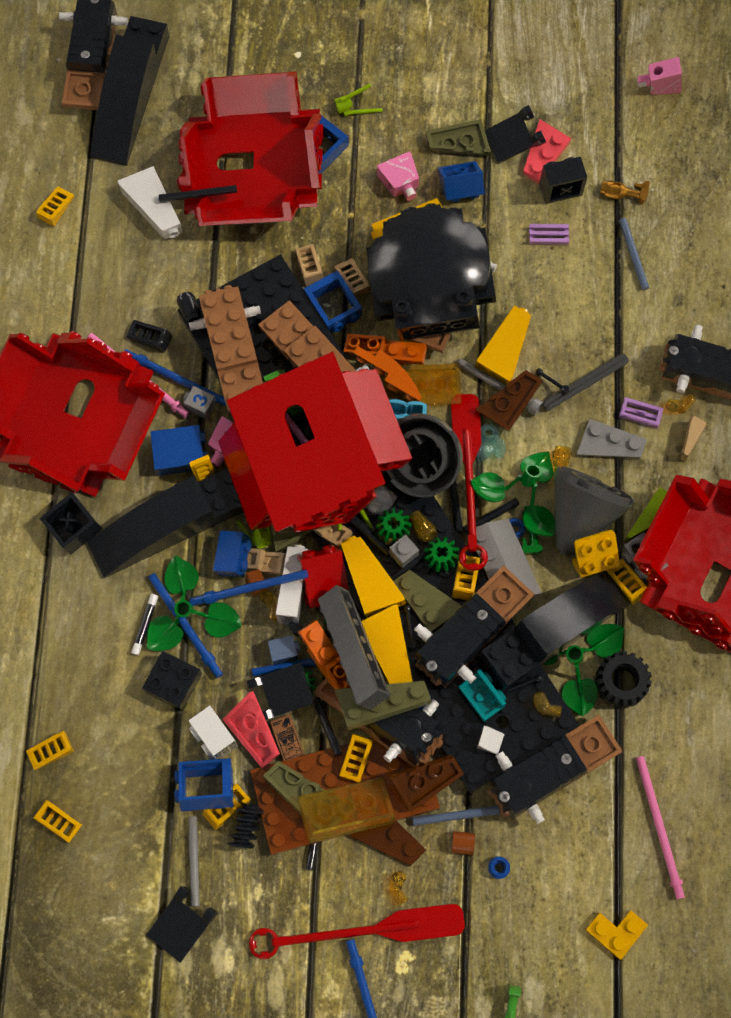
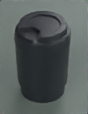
M184 292L177 297V305L187 324L202 318L193 293Z

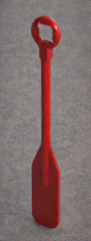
M459 394L451 400L452 430L457 435L462 448L468 526V545L460 551L459 562L463 568L469 571H477L482 569L488 561L487 551L482 546L477 545L474 490L471 486L473 463L482 443L480 413L475 411L479 407V399L474 394ZM468 550L470 552L480 551L482 563L479 565L477 563L466 564L465 552Z
M446 904L400 910L376 925L282 937H278L269 928H260L252 933L249 939V949L258 959L266 960L277 953L279 946L373 934L400 942L456 936L461 934L465 928L464 914L459 905ZM268 932L274 937L272 938V946L275 948L270 954L268 951H262L261 955H259L254 950L257 948V941H254V938L258 933L260 936H266Z

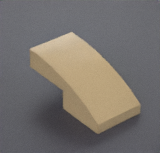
M338 525L312 529L316 534L340 550L342 549L341 543L345 542L344 540L353 534L350 529L343 525L341 531L338 530Z
M251 548L248 552L247 570L259 569L261 573L283 575L286 554L265 552L262 549Z

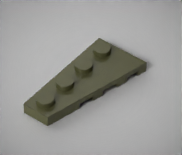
M425 682L386 684L390 697L371 710L358 706L355 703L351 688L335 689L348 731L431 704V698Z
M280 761L263 775V779L324 839L356 808L352 803H347L340 796L320 787L321 785L314 781L311 782L303 777L302 774Z

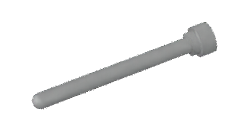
M457 360L459 367L494 388L502 390L506 386L465 360ZM532 398L526 409L535 416L542 407L543 402L537 398Z

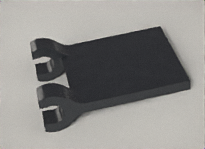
M529 105L522 108L517 114L485 130L487 140L498 164L531 147L546 143L541 131L536 132L531 137L524 122L534 118Z
M301 662L247 681L249 689L260 685L263 686L270 707L269 710L262 712L265 720L315 703Z
M181 886L171 902L146 934L147 937L180 963L218 914L211 907L201 917L184 904L183 900L190 893V890L185 886Z

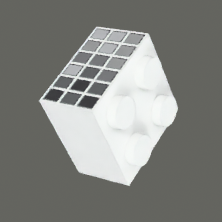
M208 706L189 720L191 727L188 729L197 742L203 741L204 744L201 747L210 760L213 757L215 759H222L238 747L236 741L211 706Z

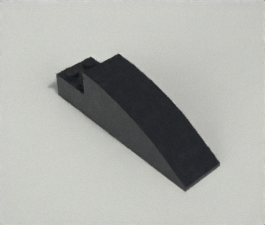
M130 16L124 36L116 35L100 95L90 158L125 166L128 165L168 43L169 32L166 23Z
M227 468L199 482L195 475L168 488L117 519L87 541L103 577L106 578L244 511Z
M606 570L602 571L523 618L513 630L483 649L476 659L490 675L498 689L504 692L627 607L631 602Z

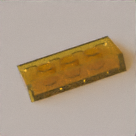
M460 363L401 366L418 388L422 397L421 402L426 405L461 404ZM386 373L384 376L379 374L389 400L398 399L406 403L410 402L404 398V393L399 390L395 393L386 387L388 385L384 381L387 377Z
M383 777L298 796L309 843L394 823L395 814Z

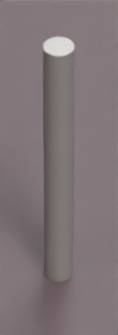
M188 817L191 906H200L197 817Z

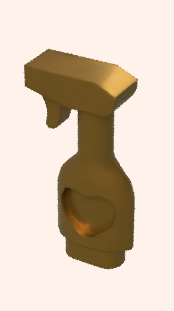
M602 181L600 194L612 199H622L624 197L637 198L638 202L643 204L648 195L650 181H645L642 184L634 183L633 187L640 191L628 189L621 182Z

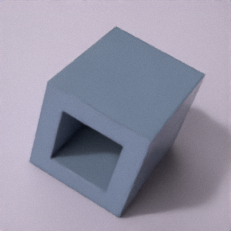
M293 635L268 641L273 665L298 660L297 653H301L298 640L294 641Z

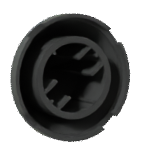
M412 414L398 420L412 459L402 468L386 470L392 479V484L402 492L415 497H432L448 489L459 476L463 462L461 444L455 432L444 421L428 414Z
M558 465L554 473L556 547L559 549L558 552L568 557L570 554L575 555V540L601 533L630 509L635 499L614 486L610 487L602 483L601 480L566 466L560 468Z

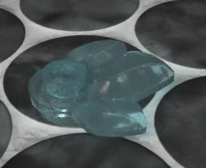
M492 424L483 425L481 427L482 443L476 456L479 462H483L492 453L499 458H503L506 445L504 440L499 437L498 429ZM491 431L492 436H487L485 432Z

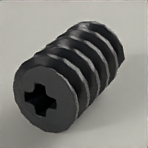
M239 801L244 807L236 809L241 813V816L234 817L239 824L231 826V828L236 830V833L229 834L234 839V842H227V845L245 850L252 849L255 845L250 840L257 839V836L252 832L259 831L260 829L255 823L262 822V819L257 814H264V810L257 805Z

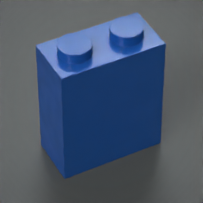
M199 425L150 431L154 469L157 476L191 472L189 463L208 455L207 450L203 451V444L206 443L205 431L201 432Z

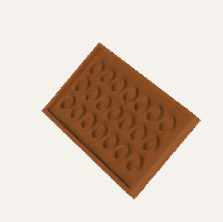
M376 740L373 741L360 783L339 776L349 743L340 745L343 754L339 757H335L332 749L329 748L281 761V763L302 774L306 779L316 782L323 789L330 793L333 792L340 796L342 800L356 806L324 839L263 779V775L276 763L267 765L263 769L259 767L250 770L259 807L264 810V814H261L271 855L438 810L440 806L437 795H434L410 812L388 775L412 768L413 766L398 756L391 763L387 762L383 756L388 749ZM358 742L354 744V746L363 749L367 747V745ZM352 750L351 754L364 757V753ZM349 759V763L361 766L362 762ZM346 768V771L358 775L359 770Z

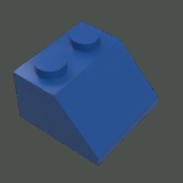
M476 161L438 167L442 191L446 200L456 202L460 201L461 198L475 199L485 194L483 171Z

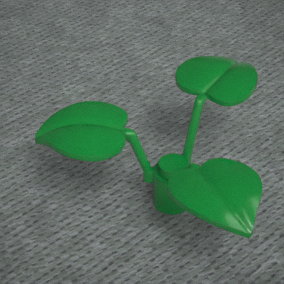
M549 451L535 453L524 458L520 464L522 475L519 474L507 486H504L502 477L492 472L480 474L471 480V486L475 493L485 501L493 503L504 500V491L509 490L518 481H521L525 487H532L531 511L524 513L523 524L533 534L547 537L554 535L555 519L552 513L543 506L534 508L537 482H548L554 474Z
M179 556L172 558L165 573L167 590L172 594L182 592L180 601L174 607V611L177 614L175 616L176 619L174 623L168 616H158L152 620L148 628L147 648L150 650L166 651L176 647L183 638L182 629L176 625L181 617L189 618L192 614L206 617V631L211 636L217 638L226 637L242 626L239 615L228 604L222 602L213 603L209 607L208 614L194 610L193 605L186 601L185 597L186 590H192L196 587L199 581V574L192 564Z
M599 625L587 635V642L592 646L591 648H581L577 645H572L543 664L553 665L556 663L558 655H566L568 662L575 666L577 681L570 680L564 685L562 698L566 705L580 716L586 715L594 707L598 696L597 686L592 679L586 678L581 680L579 664L584 660L583 653L595 650L601 658H607L616 652L619 653L624 633V627L621 625Z

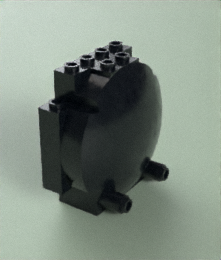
M434 203L427 204L421 208L408 207L400 211L401 214L397 217L384 221L383 236L375 238L371 247H366L368 276L372 287L377 321L395 319L400 341L479 329L477 305L496 302L485 228L476 227L472 222H464L462 208L446 209L441 208L440 204L436 205Z

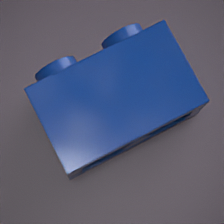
M220 531L213 571L224 577L244 578L245 571L248 568V552L252 546L251 538L244 532Z

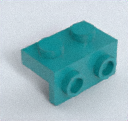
M479 669L474 675L477 678L471 684L466 680L458 688L485 722L506 706V697L500 689L496 690L491 684L493 680L487 672L483 673Z

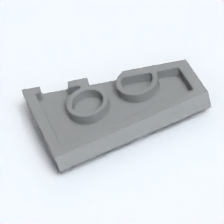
M589 419L576 457L594 456V458L614 457L615 459L640 460L647 439Z

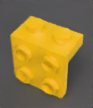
M607 530L575 540L576 558L572 559V564L581 578L620 566L616 535L613 530Z

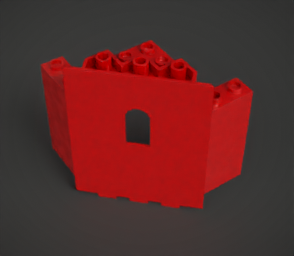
M297 71L205 78L200 89L201 95L205 98L203 111L207 116L189 117V122H185L180 129L178 161L182 165L183 172L177 178V187L183 192L237 185V193L184 199V215L194 214L195 219H198L199 226L292 221L298 208L317 207L318 189H322V173L318 174V171H321L323 149H319L323 140V124H320V109L301 110ZM254 153L253 169L221 170L217 167V161L223 155Z
M74 331L61 333V335L52 333L46 347L39 343H33L26 334L20 332L18 334H10L0 353V462L9 464V468L21 473L35 474L34 478L55 485L61 484L60 488L72 493L81 491L96 497L104 479L125 481L165 395L157 384L149 382L154 371L140 366L139 362L132 358L133 355L123 350L122 352H113L103 342L89 337L81 339L82 336ZM82 380H90L93 382L95 389L82 418L64 412L77 384Z
M333 351L228 399L227 403L234 422L218 441L250 530L267 528L273 524L275 532L288 527H292L294 532H301L348 523L377 497L374 489L385 484L381 471L402 468L412 459L377 369L341 372ZM294 405L301 406L304 409L315 439L297 447L285 418L288 408Z
M676 474L633 559L639 567L638 569L647 576L649 581L639 602L662 614L664 618L687 628L692 634L712 642L717 648L731 653V574L716 602H706L700 592L714 562L731 571V481L720 479L714 485L701 478L699 483H697L694 478ZM665 563H667L668 567L661 571Z

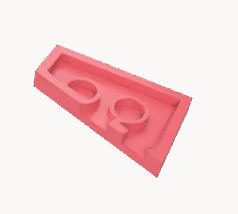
M539 119L536 132H542L546 143L530 148L523 175L538 184L543 165L551 161L556 162L571 142L570 137Z
M254 691L249 692L222 720L263 769L280 753Z

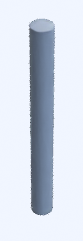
M621 218L619 223L641 289L647 290L649 289V284L627 219Z
M490 806L412 817L413 826L497 815L500 813L499 806Z

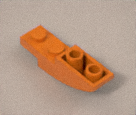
M347 333L343 352L356 357L354 351L359 346L375 356L380 349L393 358L400 366L406 367L407 364L424 365L427 345L426 343L387 340L383 336Z
M357 346L354 351V355L357 357L356 361L363 365L368 363L374 366V369H377L378 374L382 376L386 373L387 377L384 381L388 384L386 387L391 391L397 393L399 390L405 394L404 398L410 402H421L422 397L412 378L393 358L380 349L374 356Z
M314 620L298 631V634L308 648L307 651L334 690L351 688L347 683L345 670L340 664L339 654L318 621Z

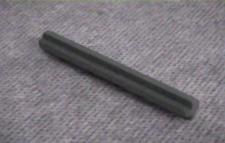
M624 353L620 354L568 386L569 393L563 394L560 390L545 399L542 404L544 409L550 411L628 363V357Z

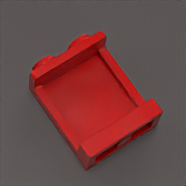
M327 545L322 547V550H306L302 552V555L297 556L301 570H307L308 578L303 579L306 592V595H304L305 603L309 608L320 606L318 599L336 585L349 590L342 550L338 547Z

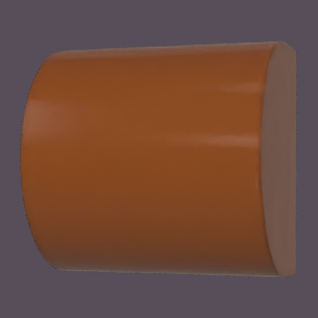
M259 569L246 573V584L264 580ZM268 588L250 592L251 596L254 598L258 595H261L268 590Z
M453 831L451 854L473 856L475 833Z

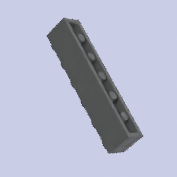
M336 585L318 599L321 606L320 611L325 617L327 629L332 635L333 646L338 651L340 664L347 675L346 680L353 691L355 703L358 706L371 710L390 697V693L349 590Z

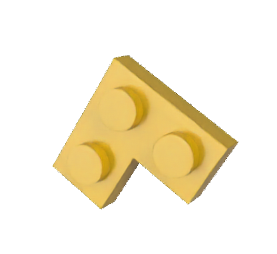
M631 910L617 927L601 913H598L585 931L621 960L647 928L648 924Z

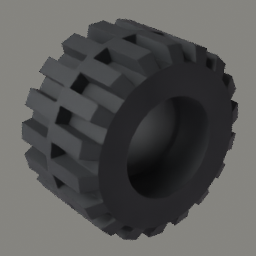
M622 651L621 654H618V652L613 653L612 656H608L602 662L596 672L595 684H597L598 692L601 693L600 698L608 701L606 704H614L615 708L623 706L625 709L635 706L646 696L652 683L650 680L652 675L647 670L649 668L648 664L644 665L642 663L643 658L639 657L638 659L635 657V653L629 655L627 651ZM618 669L628 671L634 678V688L630 691L618 689L612 682L611 676L613 671Z

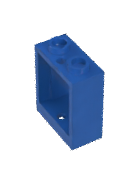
M322 115L320 124H323V135L332 141L334 145L323 155L321 171H318V174L323 173L349 146L348 136Z
M338 270L304 288V292L330 333H336L344 325L355 323L361 318L362 307ZM340 286L353 308L329 320L316 299Z
M231 758L179 762V771H175V783L179 784V790H175V802L180 804L181 811L233 807V768ZM222 775L223 794L187 797V777Z

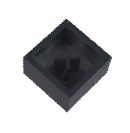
M581 156L576 158L569 157L559 162L551 161L543 165L539 186L545 204L583 196L587 174Z
M72 492L39 518L63 549L70 555L103 529Z
M162 651L142 689L146 694L183 711L202 676V672L199 668Z

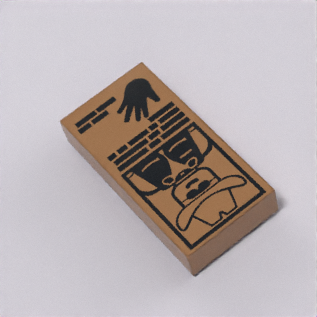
M288 714L270 721L283 760L303 756L304 752L291 715Z

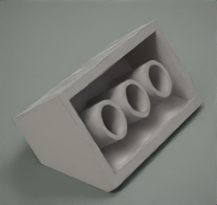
M509 518L487 522L476 527L477 545L482 546L488 554V561L484 566L488 578L490 579L504 565L535 594L534 597L542 594ZM477 550L478 555H479V557H480V559H481V556H480L481 552Z

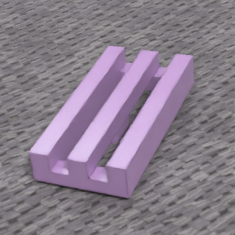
M530 224L529 245H568L569 224ZM533 236H564V238H533Z
M624 397L619 418L658 429L664 408ZM626 405H631V406L638 407V408H641V409H645V410H648V411H652V412H655V413H658V414H657V415H654V414L647 413V412L642 411V410H637V409H633V408H630V407H626Z

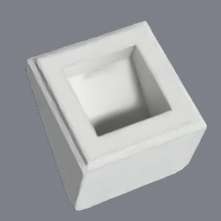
M484 726L477 748L497 755L504 734Z

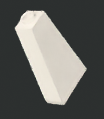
M154 166L118 180L121 193L164 240L175 238L182 233L180 221L171 202H159V194H166Z
M287 546L283 575L301 571L297 556L302 555L303 551L308 550L305 549V546ZM303 579L281 584L276 610L278 624L289 625L290 622L299 625L304 593Z

